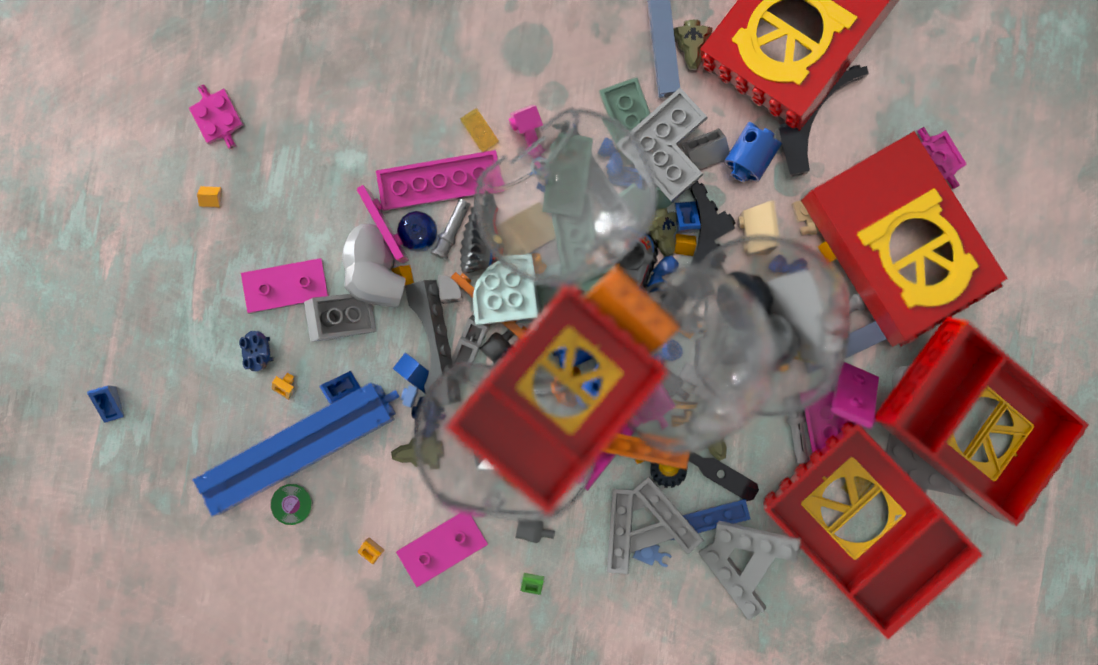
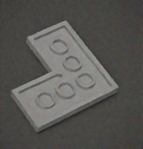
M679 88L623 137L619 144L667 198L674 202L703 176L702 172L677 145L708 118L690 97Z
M889 432L886 453L919 487L963 497V491Z

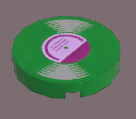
M298 484L281 486L274 492L271 498L273 516L285 525H296L303 522L312 510L310 493Z

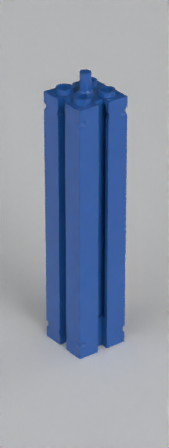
M371 382L192 480L198 492L202 494L205 500L204 503L211 516L221 515L394 421L393 415L396 413L389 403L400 396L397 390L386 395L381 385L379 386Z

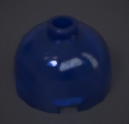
M413 211L401 218L398 223L397 234L405 248L413 252H422L433 246L437 240L438 229L436 222L430 215L421 211Z

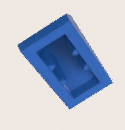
M695 201L675 203L677 234L698 233L701 225Z
M405 352L393 369L423 393H426L424 386L429 370Z
M351 371L319 386L330 404L361 389Z
M104 386L87 392L104 423L124 417L116 386Z

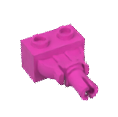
M530 105L510 113L511 118L508 119L510 126L517 133H523L528 145L525 151L528 154L530 153L536 170L547 167L548 165L542 151L544 144L539 143L535 128L543 126L537 106Z

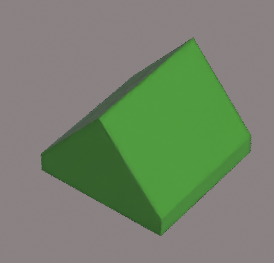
M524 573L521 592L541 595L544 576Z

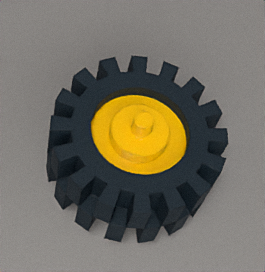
M651 463L650 473L654 482L656 481L659 486L663 485L664 488L679 486L687 475V470L656 463Z

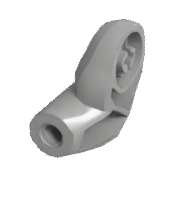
M361 224L351 231L343 247L344 288L358 301L397 308L403 294L405 278L392 272L394 256L378 227L373 224Z

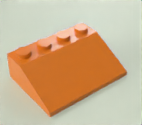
M618 264L583 297L586 301L591 300L600 307L598 312L602 315H609L617 322L615 326L618 329L628 331L634 337L632 341L635 344L641 343L650 351L649 356L664 345L679 330V322Z

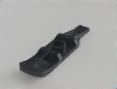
M690 451L688 461L698 466L703 476L746 501L754 500L759 491L756 482L715 458H703ZM719 470L724 471L725 475L723 478L717 476Z

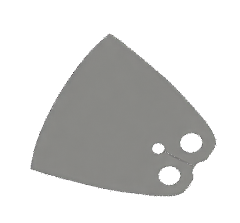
M810 270L788 274L767 282L766 285H768L770 294L773 297V304L770 305L766 315L771 316L773 313H776L777 316L782 315L791 324L793 331L797 334L800 341L796 356L831 368L832 354L827 320L818 288Z

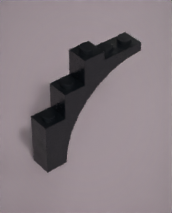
M854 65L849 67L801 130L796 127L795 129L791 128L786 123L779 125L780 128L776 130L775 134L777 140L782 143L779 150L787 179L805 175L810 171L808 139L812 123L821 106L836 91L850 83L865 79L869 74L867 66L860 67V65Z
M698 180L689 187V191L696 203L701 225L697 248L687 271L675 284L682 291L686 305L714 289V281L709 273L705 274L704 271L724 259V249L719 243L716 244L715 241L732 232L736 224L730 213L727 215L726 211L717 214L718 208L713 200L709 201L706 195L708 193L703 183L699 184ZM669 289L660 296L661 301L670 314L680 309L679 299L672 290Z

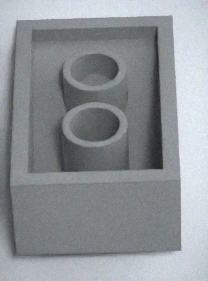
M351 294L316 297L304 302L310 342L376 332L372 304L358 301Z

